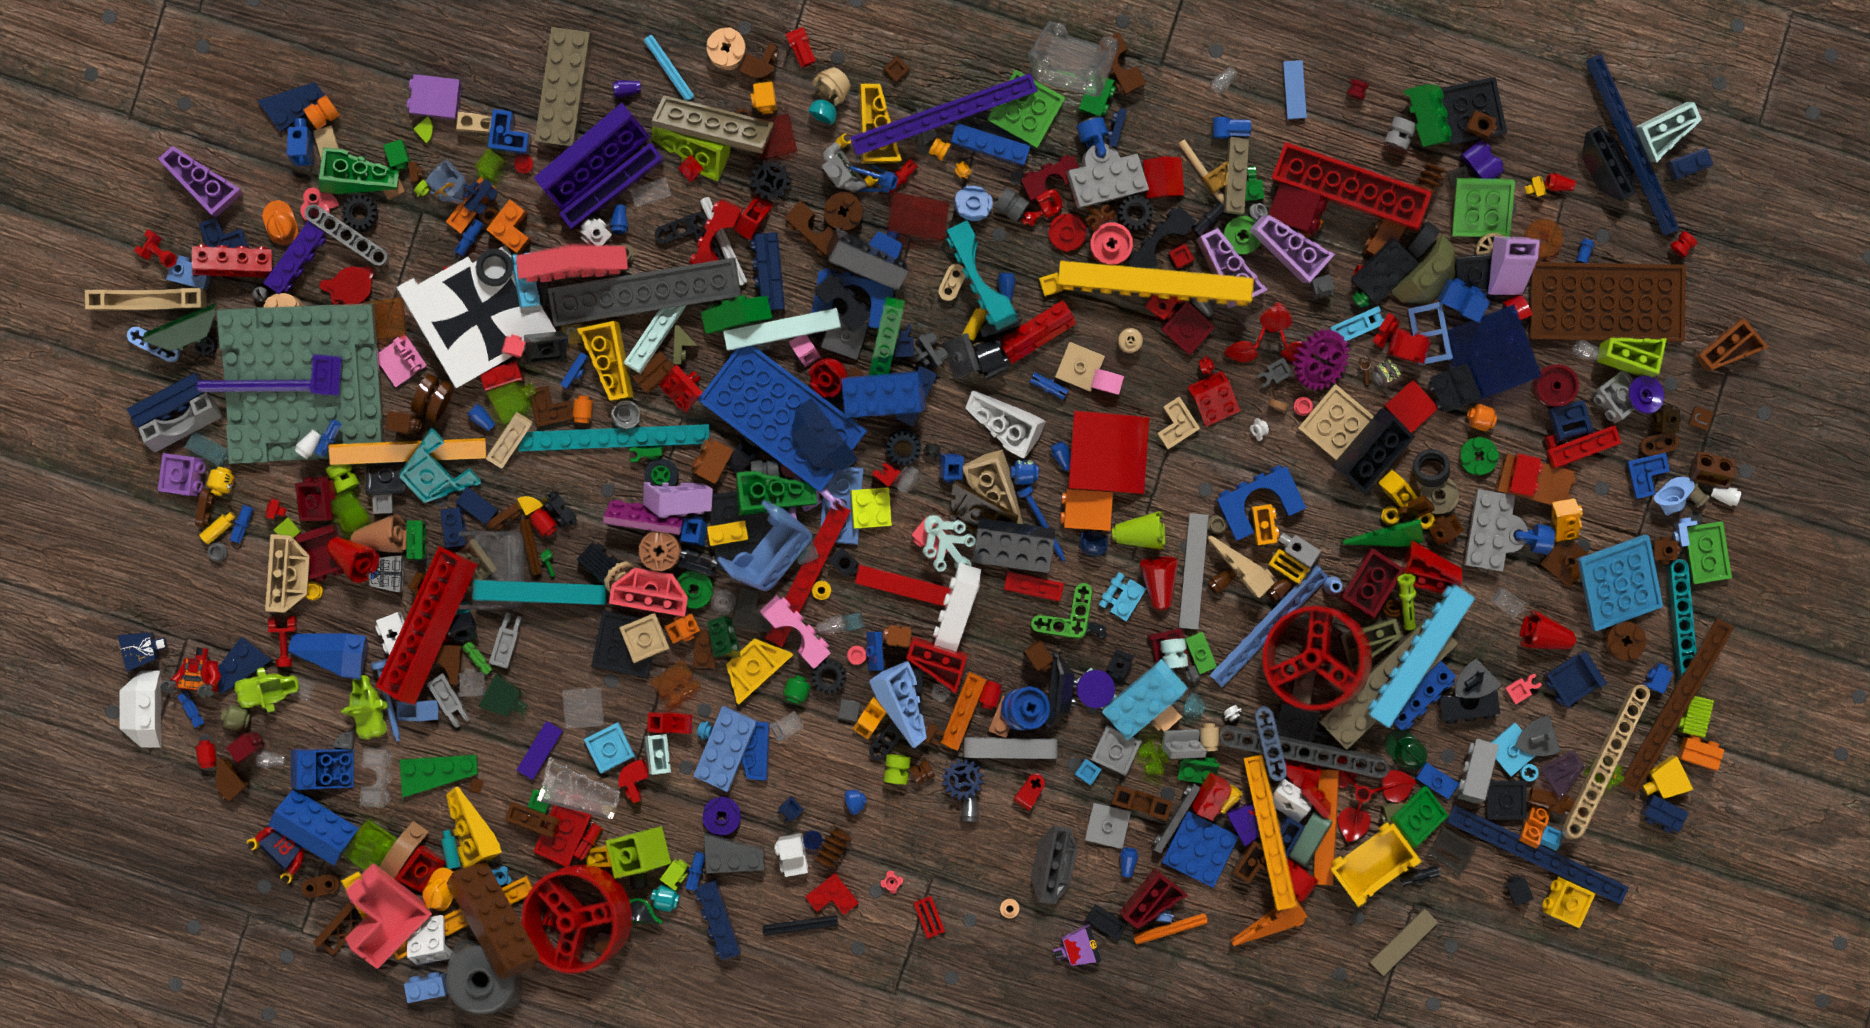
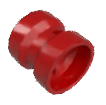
M1683 231L1679 235V239L1673 241L1670 247L1677 255L1685 258L1689 254V250L1694 248L1698 242L1688 232Z

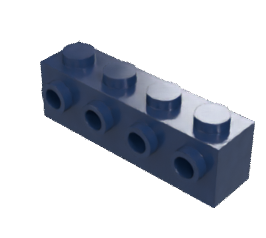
M717 878L699 884L695 894L698 902L701 901L704 909H701L704 920L708 919L710 925L708 932L710 937L715 939L716 945H714V950L717 957L720 956L721 960L739 955L742 950Z

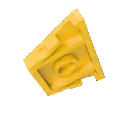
M754 638L740 651V657L732 658L726 666L738 705L794 654Z

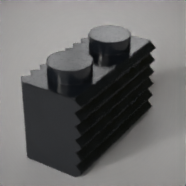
M592 542L577 558V561L605 585L604 579H606L608 571L616 566V563L620 564L621 562L613 555L611 557L605 553L607 549L602 544Z

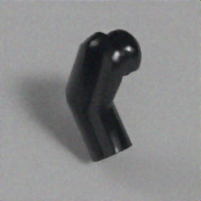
M1096 622L1088 623L1087 633H1096L1099 639L1107 636L1105 626Z

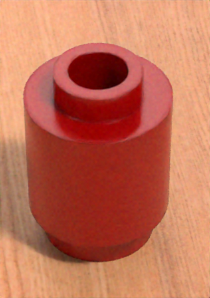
M541 508L529 517L532 521L531 524L542 536L547 535L549 537L557 530L555 528L557 523Z
M987 680L979 698L982 707L991 710L993 707H997L1002 692V684Z
M210 740L198 741L199 745L195 746L197 763L200 764V768L216 766L215 743H210Z

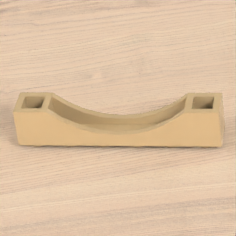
M201 288L85 290V309L90 311L185 310L207 307L206 290Z

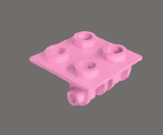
M406 334L394 339L392 344L378 353L379 364L395 387L427 366Z

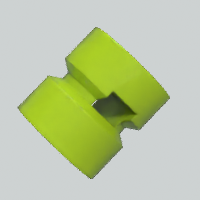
M350 464L332 465L325 469L330 480H334V488L337 494L360 484L356 475L351 473L352 467ZM345 476L346 479L342 480L340 477Z
M886 754L885 765L888 768L884 771L883 781L893 784H908L909 773L907 769L910 768L911 757Z

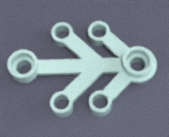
M936 515L927 517L924 521V528L928 532L923 553L928 558H933L936 555V549L933 546L935 537L939 538L937 556L933 563L934 568L940 572L946 569V562L944 561L946 549L954 558L956 569L959 563L971 566L970 560L961 556L952 543H961L972 547L976 543L975 537L971 534H966L965 536L946 535L942 530L953 529L957 533H963L966 525L960 520L955 522L942 521ZM932 549V552L927 554L928 550Z

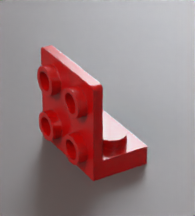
M1223 371L1188 386V390L1197 404L1206 427L1240 412L1231 384Z

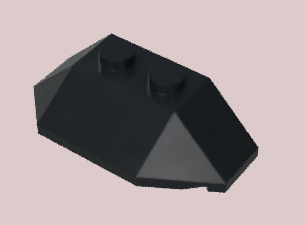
M1601 126L1586 132L1582 159L1599 191L1620 201L1636 194L1633 172L1616 139L1604 131Z
M1053 652L1054 661H1052L1048 692L1050 712L1044 726L1048 730L1067 716L1071 708L1074 709L1075 697H1072L1073 689H1077L1078 678H1074L1075 674L1057 652Z

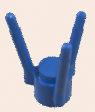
M870 164V166L883 174L850 166L851 170L878 178V184L881 185V187L863 188L858 192L889 193L890 190L896 188L898 177L893 172H889L875 164Z

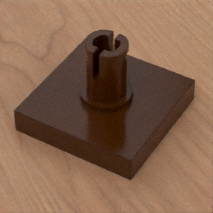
M1573 540L1559 541L1554 544L1552 552L1546 555L1539 564L1568 588H1571L1580 577L1577 559L1589 555V553Z

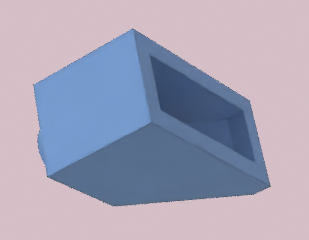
M417 700L415 705L396 701V714L399 721L438 720L439 708L437 700Z

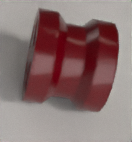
M1351 79V86L1347 90L1346 95L1354 99L1364 100V93L1368 89L1369 84Z

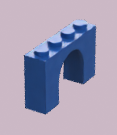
M824 268L823 271H819L817 284L827 274L833 276L835 270ZM843 272L842 275L835 274L843 282L841 284L843 288L856 286L864 289L871 298V316L869 317L868 327L879 329L886 297L893 298L894 289L863 275L861 278L854 277V273ZM815 294L812 313L833 309L835 298L829 304H824Z
M1280 464L1270 469V474L1264 476V473L1253 477L1254 481L1247 484L1244 481L1236 485V490L1230 492L1227 489L1218 494L1219 498L1215 500L1223 517L1226 519L1235 541L1254 533L1245 514L1244 504L1247 496L1255 489L1266 488L1274 492L1286 516L1293 515L1306 508L1287 466L1281 467Z

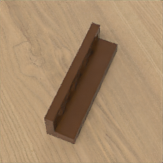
M351 900L313 941L318 948L322 946L332 956L346 942L345 938L363 920L362 918L353 919V910L356 906ZM342 922H350V931L348 933H340ZM337 936L338 945L332 949L325 941L329 937Z

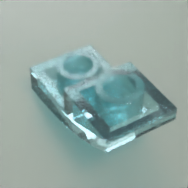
M193 432L184 447L221 467L228 455L227 448L197 432Z

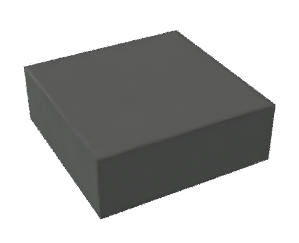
M842 699L838 718L857 721L861 702Z

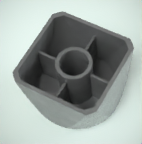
M459 940L453 946L448 963L447 990L453 1002L466 1012L472 1014L495 1013L515 1007L521 1001V973L500 981L478 940ZM476 972L486 973L489 977V983H481L477 978Z

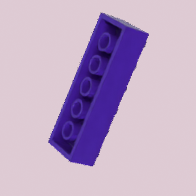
M620 103L539 172L534 179L563 211L644 143L650 135L628 109Z

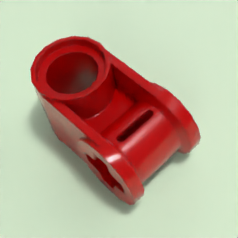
M1039 773L1031 774L1019 789L1013 801L1029 811L1044 788V777ZM1037 778L1040 779V780H1039L1040 786H1039V785H1036L1035 787L1032 786V785H1033V782L1031 781L1032 779H1033V780H1037Z

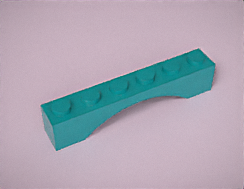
M968 220L948 229L949 237L946 238L951 249H956L957 252L954 255L959 264L963 263L965 268L962 271L966 279H971L972 284L970 286L975 295L979 294L981 299L978 302L982 310H987L988 315H986L990 326L995 325L998 331L1018 321L1008 297L989 288L977 273L975 259L978 241Z

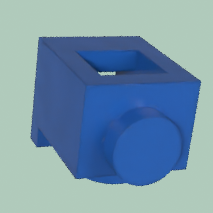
M959 454L939 455V477L948 483H953L954 480H962L964 457ZM951 464L952 468L948 471V467Z
M692 516L691 519L684 518L680 541L689 545L705 547L704 540L708 523L704 522L703 518Z
M1658 663L1657 666L1649 670L1647 674L1648 681L1643 682L1642 685L1664 694L1673 672L1668 671V666Z

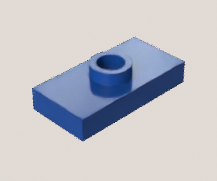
M584 353L579 354L561 382L563 387L569 389L574 380L582 376L584 372L582 368L589 359V356Z
M866 632L869 670L876 671L884 670L882 633Z
M1425 762L1416 776V779L1447 799L1450 798L1459 784L1427 762Z

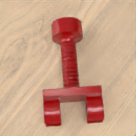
M147 229L144 233L148 237L146 243L142 248L137 245L134 252L147 260L154 253L159 257L162 265L167 268L173 267L177 262V256L171 251H163L157 247L162 237Z
M287 616L288 628H277V617H268V633L278 632L280 634L279 647L281 656L276 659V667L292 666V658L287 656V632L297 631L296 616Z

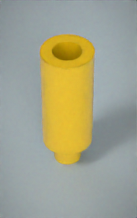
M981 306L979 309L976 308L962 333H968L970 340L973 342L986 319V315H988L986 313L987 310H982Z
M231 512L226 516L222 514L199 536L209 545L232 525L231 521L235 516Z

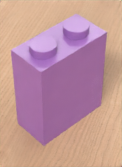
M413 74V79H410L409 82L411 98L407 100V110H409L410 114L416 116L457 120L463 82L459 79Z

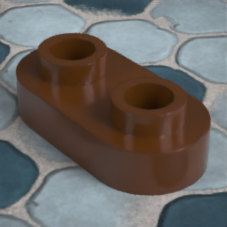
M1665 432L1645 437L1641 440L1639 448L1644 455L1653 456L1675 450L1679 445V438L1675 433ZM1666 438L1670 439L1669 445L1665 444ZM1647 443L1652 445L1650 450L1646 448Z
M202 489L195 518V525L204 528L211 521V513L209 511L210 506L214 504L215 495L211 494V490Z
M518 502L514 503L487 522L486 525L490 531L493 529L498 531L505 526L504 522L509 518L513 520L521 514L519 512L522 509Z
M332 873L306 879L302 883L301 890L309 898L331 894L339 889L341 881L336 874ZM327 881L332 882V887L327 886ZM308 885H312L314 890L309 891Z

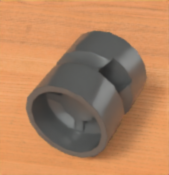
M1007 187L994 208L1002 214L1007 212V217L1016 223L1030 202L1023 197L1017 198L1016 192Z
M767 459L765 463L762 460L751 461V471L780 477L779 461L776 459Z

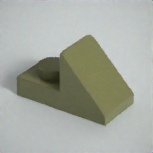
M675 326L673 364L683 365V361H686L687 351L683 350V346H699L680 326Z

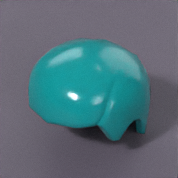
M816 100L808 109V113L811 112L821 122L831 125L836 120V108L827 100Z

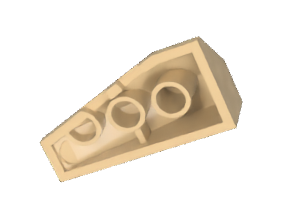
M1003 450L984 454L962 467L972 490L974 489L977 493L1017 514V521H1011L1012 523L1023 524L1012 478L1010 477L1009 466Z
M1211 535L1207 537L1254 597L1260 598L1274 584L1272 580L1274 576L1268 569L1264 570Z

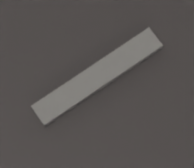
M1189 513L1179 628L1198 629L1209 515Z

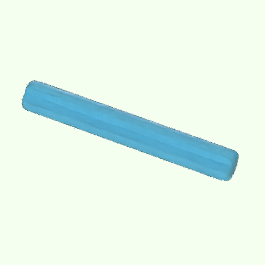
M649 35L644 39L645 44L684 100L690 101L694 97L693 93L653 35Z

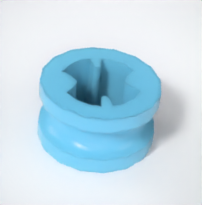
M1529 763L1524 765L1519 771L1520 776L1526 781H1534L1539 774L1537 767ZM1526 768L1534 770V773H1531V777L1524 774Z

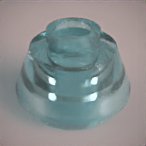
M1197 693L1189 694L1182 711L1185 717H1197L1198 714H1203L1206 705L1203 704L1204 700Z

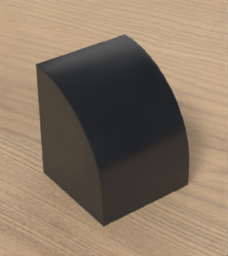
M743 441L733 451L726 465L736 473L743 472L757 456L758 452L746 441Z

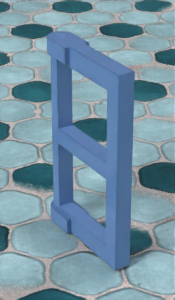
M1437 302L1408 309L1413 336H1415V333L1427 337L1443 335L1446 354L1426 358L1425 364L1453 359L1443 303ZM1438 309L1441 329L1418 333L1415 313Z

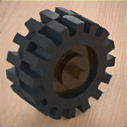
M899 429L897 432L894 431L888 438L886 446L887 455L891 458L892 462H897V465L903 464L905 466L908 463L912 464L920 455L921 441L918 439L919 436L915 435L912 430Z

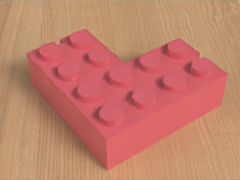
M569 245L516 256L518 279H526L527 282H537L538 279H540V282H551L552 278L554 280L566 279V275L568 277H578L579 274H581V277H592L593 274H595V277H606L607 273L609 275L620 274V270L628 269L626 246Z
M373 863L361 875L362 879H357L346 890L351 902L368 915L345 939L354 953L361 958H365L368 963L378 969L432 913L426 908L423 900Z

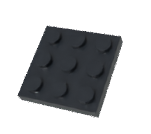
M1496 77L1441 88L1443 91V106L1448 114L1446 120L1452 132L1450 136L1451 141L1449 142L1450 146L1484 139L1465 131L1471 113L1475 110L1497 119L1495 125H1497L1496 131L1493 136L1490 135L1489 137L1507 133ZM1484 121L1478 122V127L1481 130H1486V123Z
M603 610L591 666L648 678L653 656L634 663L619 628L639 620L641 617Z

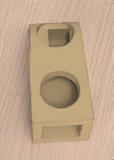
M458 112L456 130L460 132L490 133L492 117Z

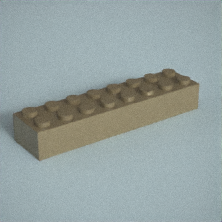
M1427 615L1415 629L1411 630L1371 668L1367 682L1352 700L1340 707L1327 710L1318 719V722L1344 749L1347 750L1378 721L1367 714L1369 711L1367 708L1373 699L1376 700L1378 698L1380 687L1384 683H1388L1390 672L1394 667L1397 668L1401 663L1400 657L1405 651H1409L1412 646L1410 644L1411 640L1415 635L1419 636L1423 630L1421 629L1423 622L1426 619H1430L1431 615ZM1451 635L1425 675L1458 644Z

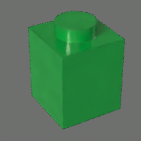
M400 139L383 145L391 168L397 171L408 168L407 165L408 162H411L404 140Z

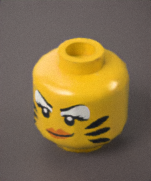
M217 467V469L210 471L206 486L211 489V494L222 496V494L230 493L235 478L231 474V470Z

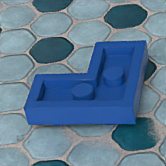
M1666 453L1627 461L1635 499L1656 495L1651 476L1670 472Z

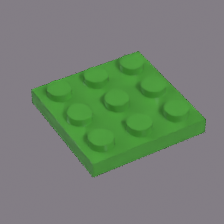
M1015 70L1010 80L1024 76V74ZM1034 80L1037 88L1036 93L994 107L987 121L1031 146L1038 148L1066 97Z
M1456 178L1452 236L1483 237L1489 233H1500L1505 237H1510L1515 180Z

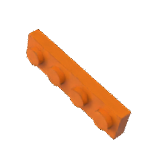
M971 672L968 673L940 743L954 750L959 749L987 679Z

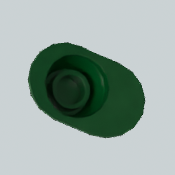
M1394 730L1386 738L1385 746L1387 752L1401 767L1414 771L1420 769L1425 764L1427 759L1426 748L1410 732Z

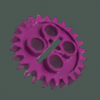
M1320 329L1319 333L1314 331L1313 337L1308 335L1307 342L1301 341L1303 347H1297L1300 352L1294 355L1298 359L1293 362L1297 366L1293 369L1297 373L1295 377L1305 387L1312 388L1313 390L1317 388L1323 390L1324 386L1329 388L1330 382L1336 384L1335 378H1342L1340 372H1346L1343 367L1344 365H1349L1345 360L1350 357L1347 354L1350 350L1346 346L1348 342L1344 340L1342 335L1334 330L1327 329L1324 331ZM1313 353L1318 357L1327 360L1330 363H1333V365L1330 366L1322 362L1321 360L1315 359L1314 357L1310 356V354Z

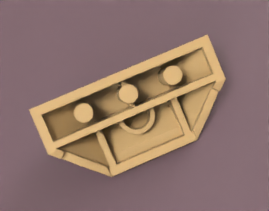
M275 534L270 536L265 611L285 613L308 594L310 555L292 536Z

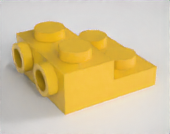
M1558 876L1557 880L1551 883L1550 888L1552 891L1549 897L1544 899L1542 911L1580 928L1596 893Z

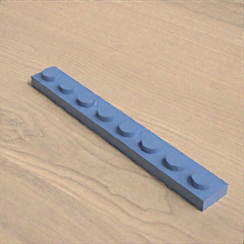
M1315 565L1307 573L1306 578L1302 580V584H1296L1254 630L1241 641L1234 651L1214 669L1210 676L1222 688L1265 644L1272 627L1283 616L1299 609L1325 582L1328 576L1324 571Z

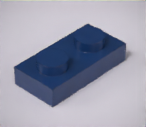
M1122 108L1119 109V112H1114L1111 123L1115 125L1113 131L1109 130L1106 139L1109 142V146H1112L1114 149H1116L1127 110Z

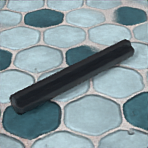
M834 915L764 925L763 934L764 936L834 927L838 926V917Z

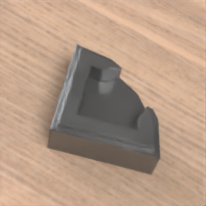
M348 730L340 734L336 738L333 747L353 749L355 730Z

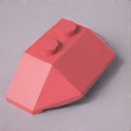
M637 567L611 585L609 604L685 617L688 596L673 574Z

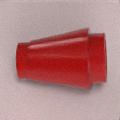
M1555 172L1549 173L1545 180V188L1549 189V191H1573L1576 184L1575 180Z

